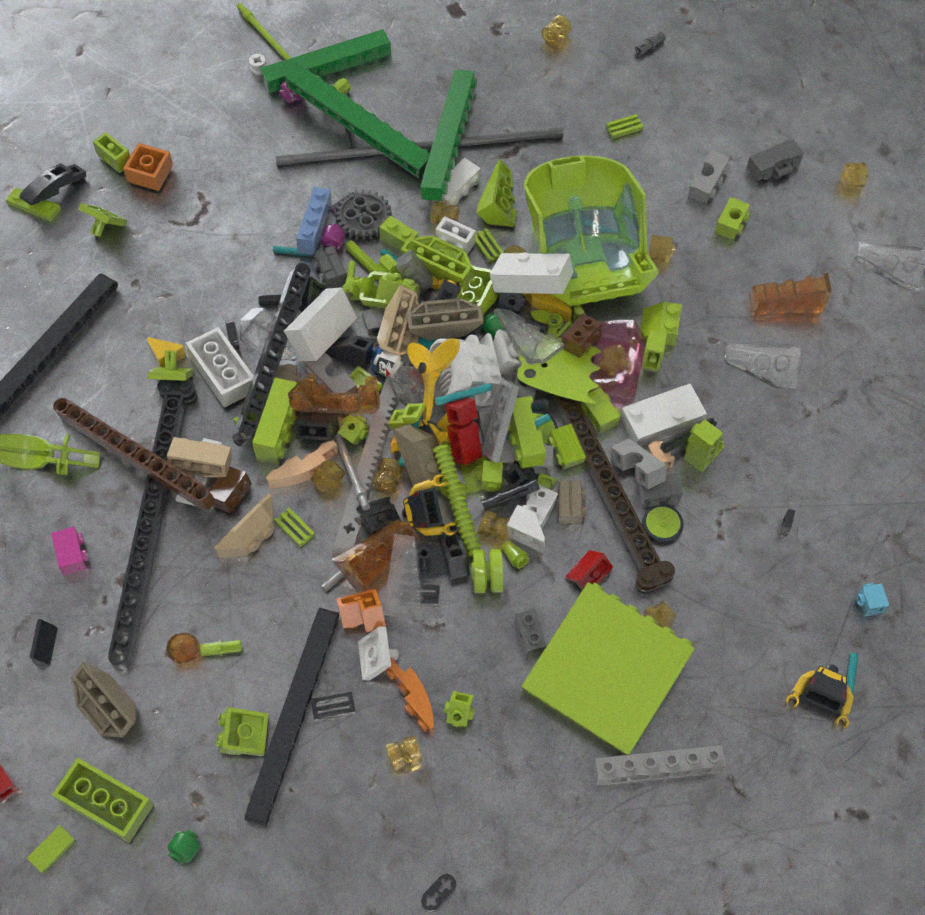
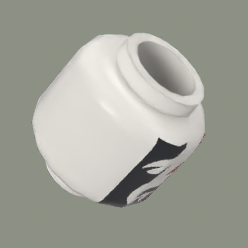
M383 351L381 354H377L374 365H376V371L379 374L393 378L395 375L398 376L400 374L403 362L400 356Z

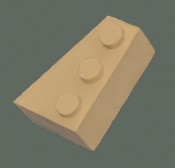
M174 437L167 454L168 463L192 478L194 475H203L204 478L226 477L232 461L231 447Z

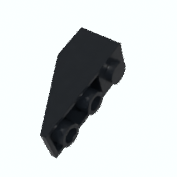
M357 335L340 337L325 353L329 357L366 368L372 360L374 341Z

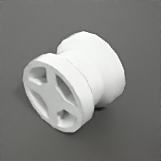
M254 54L249 58L250 70L254 75H261L260 68L266 66V60L262 54Z

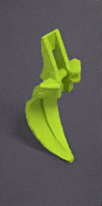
M0 434V464L13 468L34 470L43 468L47 463L56 464V474L68 475L69 465L99 468L101 452L69 447V434L65 435L63 446L49 444L47 440L38 436ZM55 450L61 451L60 458H54ZM69 452L84 454V461L68 460Z

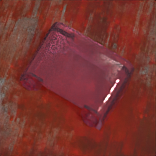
M635 319L599 321L601 322L602 335L594 344L595 348L601 350V352L593 356L592 363L600 367V369L592 372L590 379L598 384V388L601 387L603 392H606L608 395L634 398L646 346L645 336Z

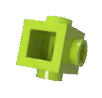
M350 414L344 418L341 423L342 427L337 433L358 446L360 441L368 436L370 426L366 424L367 420L361 415L354 416Z
M453 691L450 702L446 701L444 714H447L446 723L456 727H467L468 720H473L475 708L472 707L474 695Z

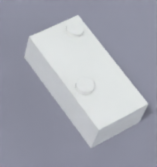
M501 253L490 273L494 292L563 294L574 271L570 254Z
M328 288L284 332L300 361H317L357 317L343 289Z
M219 327L186 342L189 358L223 407L247 396L253 374Z
M687 384L622 407L620 420L629 438L643 447L653 441H660L688 430L696 423L699 424L706 419L707 413L691 384Z

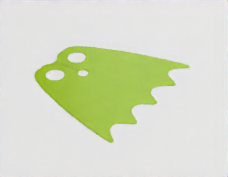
M562 338L535 343L520 350L519 360L522 362V365L518 368L517 377L520 381L551 394L596 404L588 396V392L599 387L598 384L590 379V374L599 370L600 367L591 362V357L600 353L601 350L591 345L590 350L578 358L561 348ZM534 351L537 353V358L529 360L526 358V353ZM547 363L548 366L546 368H543L541 364ZM533 369L536 375L533 378H527L524 375V371Z

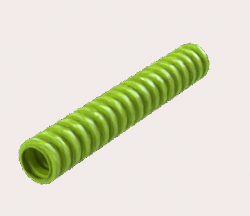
M447 444L440 445L433 449V453L436 454L434 457L438 460L436 463L439 465L438 470H441L440 475H445L442 478V482H448L444 486L447 488L446 493L449 494L447 498L450 499L449 504L452 505L453 516H456L455 522H458L457 528L460 529L458 532L462 535L460 538L464 541L463 545L466 547L465 550L468 557L471 558L472 550H479L482 545L478 543L480 539L476 536L478 533L475 532L476 527L473 526L474 521L471 520L472 514H469L470 509L467 508L468 503L465 502L466 497L463 496L465 493L461 490L463 488L462 485L459 484L461 480L458 479L459 474H456L457 468H454L455 462H452L453 457L450 456L452 452L448 450L450 446Z

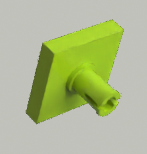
M84 203L79 205L78 210L96 218L90 233L101 237L105 223L125 226L127 223V219L99 206Z
M166 350L165 367H155L149 370L148 379L186 381L193 376V368L176 367L177 351Z

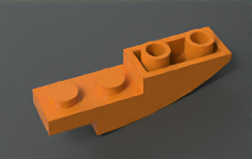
M390 657L391 667L384 671L390 680L394 679L399 684L397 687L404 696L407 694L404 697V709L406 712L418 719L417 724L422 731H428L432 735L434 733L433 712L423 684L411 667L404 672Z

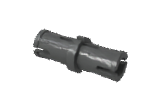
M659 31L652 37H647L643 43L635 47L636 53L642 56L648 50H653L656 45L666 39L665 34Z

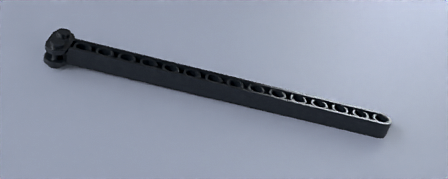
M160 380L157 384L163 404L152 453L159 457L168 454L174 437L179 438L185 405L196 399L197 391L191 380ZM170 421L174 422L171 425H166ZM171 438L169 441L163 442L164 439ZM148 475L108 653L109 662L119 671L127 669L132 662L168 491L167 487ZM159 489L158 493L152 494L153 490ZM156 507L154 511H148L149 508ZM146 525H152L150 529H144ZM145 542L148 543V545H147L146 547H144V548H141V547H140V545H141L142 543H145ZM145 561L143 565L136 566L137 562ZM141 579L138 584H132L134 580ZM131 598H137L134 603H128ZM128 616H132V617H133L130 622H128V623H125V622H124V619H125L126 617H128ZM122 636H129L125 642H120ZM119 655H125L122 661H115Z

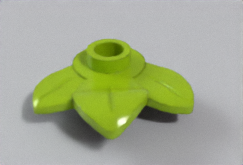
M546 310L531 312V316L535 320L549 324V330L544 335L546 340L553 339L557 334V330L563 326V319L558 313L550 314Z

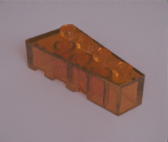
M825 273L822 274V277L814 279L813 276H807L805 280L794 282V279H790L779 285L777 282L752 286L749 294L752 314L818 313L824 311L832 292L829 274Z
M396 520L333 558L332 561L353 588L365 592L402 556L419 536L410 523Z

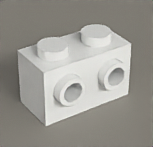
M445 216L436 228V237L465 250L466 254L470 252L475 244L476 230Z
M539 485L540 490L527 495L526 500L528 501L526 506L534 510L533 512L537 515L541 529H543L557 502L558 493Z

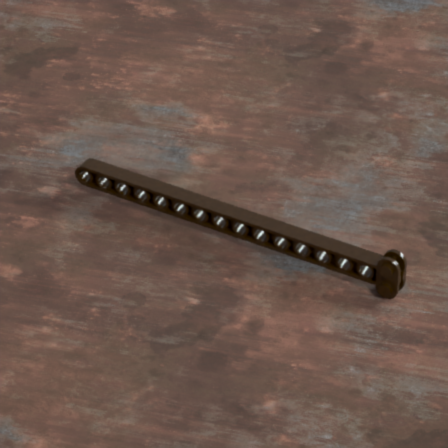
M533 330L527 334L526 346L535 344L532 341L540 343L547 340L542 332ZM528 352L532 360L537 358L536 352ZM542 363L541 366L546 368L548 364ZM549 393L564 424H572L586 455L584 463L639 570L635 582L636 587L642 592H650L668 585L673 580L675 567L669 561L660 560L581 405L577 400ZM570 414H575L576 417H571V416H569V415H570ZM578 429H582V430H584L585 432H582V433H581V432H578L577 430H578ZM585 445H591L592 448H587ZM593 460H598L601 463L596 464L593 462ZM601 476H607L609 479L604 480ZM609 492H615L617 495L612 496ZM617 508H623L625 512H620ZM631 524L634 526V528L630 529L627 528L625 525ZM638 540L641 541L643 544L636 545L633 541ZM648 557L651 561L645 562L642 558Z

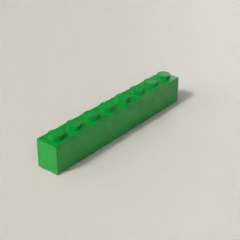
M384 29L261 67V78L268 93L281 90L280 87L285 82V76L297 64L307 67L311 73L322 77L390 55L391 42Z

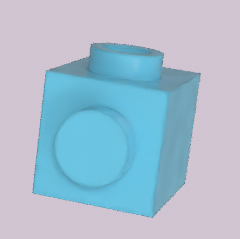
M867 583L862 586L857 595V602L859 606H862L864 615L884 613L889 607V603L882 583Z

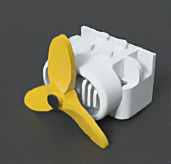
M487 333L480 342L476 335H469L465 340L441 338L436 340L429 350L419 343H410L408 345L407 355L414 367L422 374L424 380V421L430 420L433 400L435 398L488 383L491 384L492 391L467 398L475 399L477 409L494 405L502 377L491 334Z

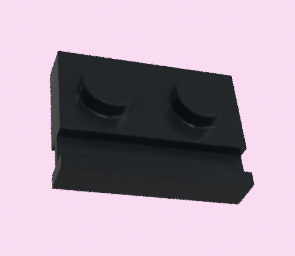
M390 496L368 502L370 508L366 511L362 509L361 505L356 508L361 514L360 519L368 534L401 522L394 504L390 502Z

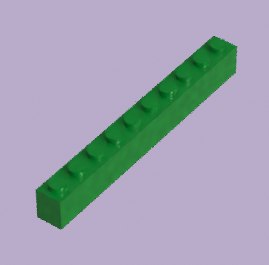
M297 64L285 76L286 86L418 179L423 175L430 156L426 149L417 146L413 140H408L400 131H395L387 122L379 120L374 113L366 111L362 105L353 102L346 94L337 91L333 85L324 82L320 76L311 73L307 67Z
M454 70L420 186L422 200L443 201L444 194L448 193V182H451L452 177L451 170H454L455 167L454 158L458 157V146L461 145L462 140L461 134H464L465 131L464 122L467 123L468 120L467 111L471 109L474 89L477 88V78L474 76V71Z

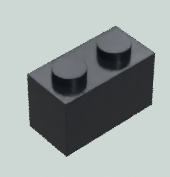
M302 411L293 422L296 439L332 441L340 430L337 413Z

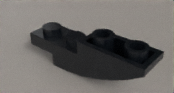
M60 163L35 178L20 193L19 198L31 206L59 195V188L86 178V171L76 164L66 167Z

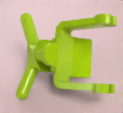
M350 261L346 283L342 287L345 295L351 292L349 296L351 301L361 300L363 305L370 308L380 307L386 309L390 301L375 299L378 286L374 282L375 280H380V277L392 273L373 271L368 277L360 278L358 276L354 278L356 263L355 261ZM394 273V275L397 276V279L403 280L401 274Z

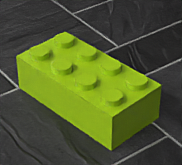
M280 378L274 379L252 442L257 461L279 466L280 460L284 459L286 454L285 445L286 442H290V430L292 426L294 427L293 422L297 418L296 412L297 410L300 411L302 406L297 382Z
M78 757L52 794L58 802L130 843L154 806L149 798Z

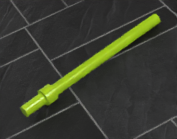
M238 3L236 7L242 13L245 20L250 21L284 60L290 59L291 57L256 20L254 14L249 9H246L242 3Z

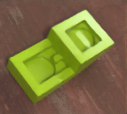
M407 404L405 409L394 410L388 422L390 428L394 429L416 423L420 419L425 404Z

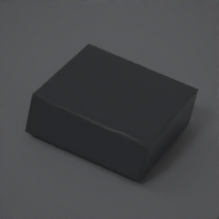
M787 510L783 518L781 534L787 536L790 532L795 510Z

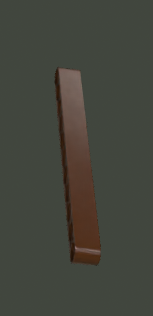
M59 398L53 403V409L62 421L202 510H208L214 505L213 495L202 483L67 398Z

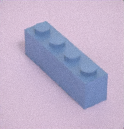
M313 187L296 238L298 253L314 255L317 251L332 204L331 189Z

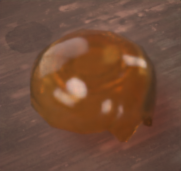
M178 633L168 640L166 651L168 657L176 663H191L200 654V643L198 638L192 634Z

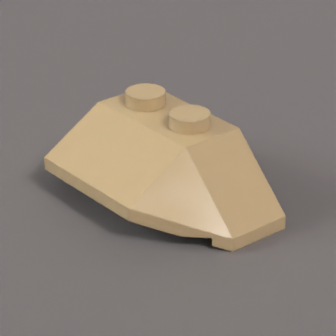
M402 285L398 287L385 309L377 337L382 350L397 356L407 354L408 345L410 343H418L419 339L418 335L409 332L407 314L419 305L417 293Z
M268 493L214 547L218 558L248 556L251 552L258 549L260 543L265 538L271 536L274 531V503L272 495Z

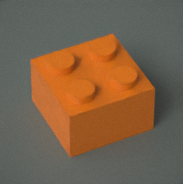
M138 143L123 169L127 182L159 191L173 166L169 151Z

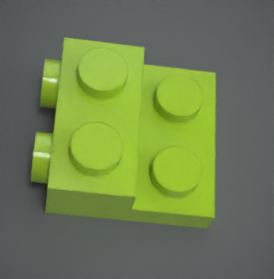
M227 707L223 713H220L218 726H222L221 734H218L216 738V746L219 747V753L263 756L265 753L269 713Z

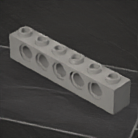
M722 745L595 758L593 770L596 786L722 773L726 764Z

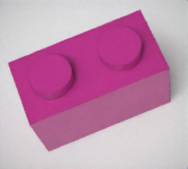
M75 526L51 533L58 567L63 576L87 569L86 561L89 560L86 550H82L81 544H84L82 533H78Z

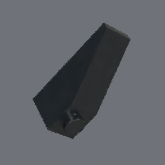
M456 525L449 526L451 531H457L455 534L447 535L445 532H442V535H437L451 580L470 575L468 555Z

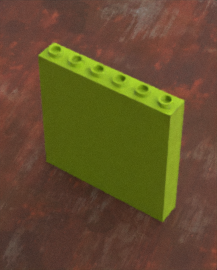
M588 582L521 687L624 755H631L692 656L695 648L688 639L676 637L672 629L666 626L664 628L656 624L657 621L648 615L646 617L642 616L636 607L630 604L628 606L624 605L618 596L612 593L608 595L603 592L604 588L596 583L592 585Z

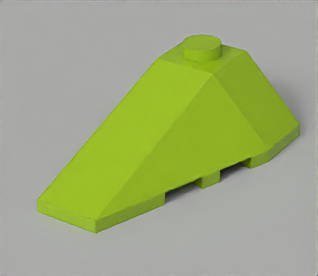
M501 159L497 162L483 191L476 213L487 224L513 227L516 223L517 210L513 208L515 196L511 192V188L514 187L512 170Z
M472 266L464 281L459 282L460 291L457 298L481 306L482 315H484L496 301L500 292H494L490 278L491 269Z

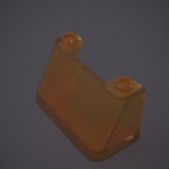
M307 374L288 392L289 403L297 411L371 415L380 408L377 377H367L364 385H360L357 388L358 393L356 394L327 392L326 384H319L315 380L316 375Z

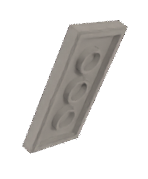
M501 379L481 450L482 454L497 463L500 460L519 391L518 386Z

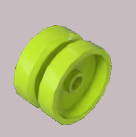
M483 549L472 550L471 579L473 581L474 593H485L487 580H489L492 593L503 592L501 549H490L488 562H486Z

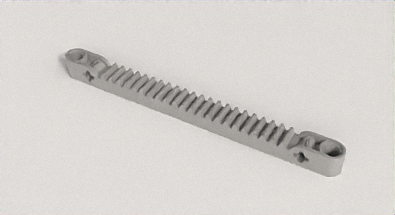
M407 354L400 356L403 362L400 374L398 376L395 375L393 378L386 376L356 472L362 487L366 490L367 500L370 498V491H372V485H374L376 471H378L380 458H382L384 445H386L388 432H390L388 422L398 406V400H400V394L404 387L403 380L407 379L408 368H412L413 365ZM353 485L332 551L333 558L350 562L354 559L360 540L359 525H362L361 514L359 510H356L361 504L354 495L355 489Z

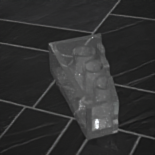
M394 534L383 615L425 620L417 537Z

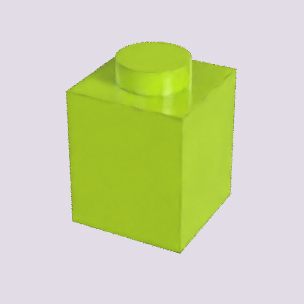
M484 460L482 490L488 492L501 491L503 461L497 463Z

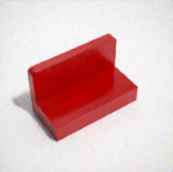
M589 550L569 571L565 578L576 582L583 591L588 582L592 585L593 583L599 584L612 570L613 566L604 553Z

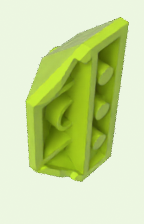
M436 236L409 237L400 249L402 254L412 249L438 280L445 279L452 280L455 283L464 281L472 269L465 250Z

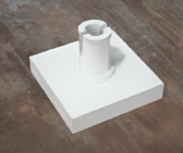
M379 626L358 641L362 680L370 681L391 667L390 657L394 661L398 660V650L389 649L386 627Z

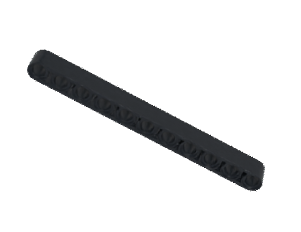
M305 263L297 264L288 275L232 439L237 446L243 447L254 439L288 341L284 330L295 320L310 276V268ZM270 350L275 353V356L270 353ZM264 366H266L270 372H267L264 369ZM258 382L264 386V389L258 385ZM252 399H255L258 402V405H255ZM246 416H250L253 422L248 421ZM241 432L246 435L247 439L242 438Z
M103 273L98 274L0 381V419L111 298L118 288L117 281Z
M319 608L316 613L247 806L245 821L265 827L269 822L336 630L339 612Z

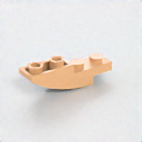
M334 440L324 442L316 451L308 453L303 460H300L297 455L287 459L281 467L270 471L266 476L267 486L269 488L292 486L321 474L328 469L326 461L338 453L337 444Z

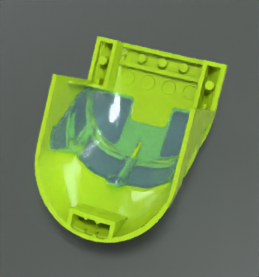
M569 156L545 162L528 173L524 180V189L538 253L570 254L574 271L564 293L552 295L570 306H579L584 303L641 293L658 275V269L647 253L646 194L625 165L599 156Z

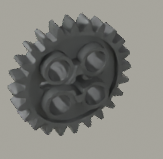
M362 189L361 193L355 190V195L349 192V198L343 196V201H338L339 206H336V224L342 227L345 234L349 233L350 238L355 235L356 240L359 236H362L363 240H365L366 236L372 239L373 234L379 237V227L389 216H392L391 205H388V200H384L383 195L378 197V192L371 194V190H369L368 193H365L364 189Z

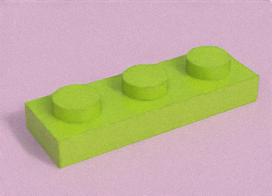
M16 187L5 199L7 204L51 222L61 210L59 204L49 200H44L31 206L19 198L23 190Z

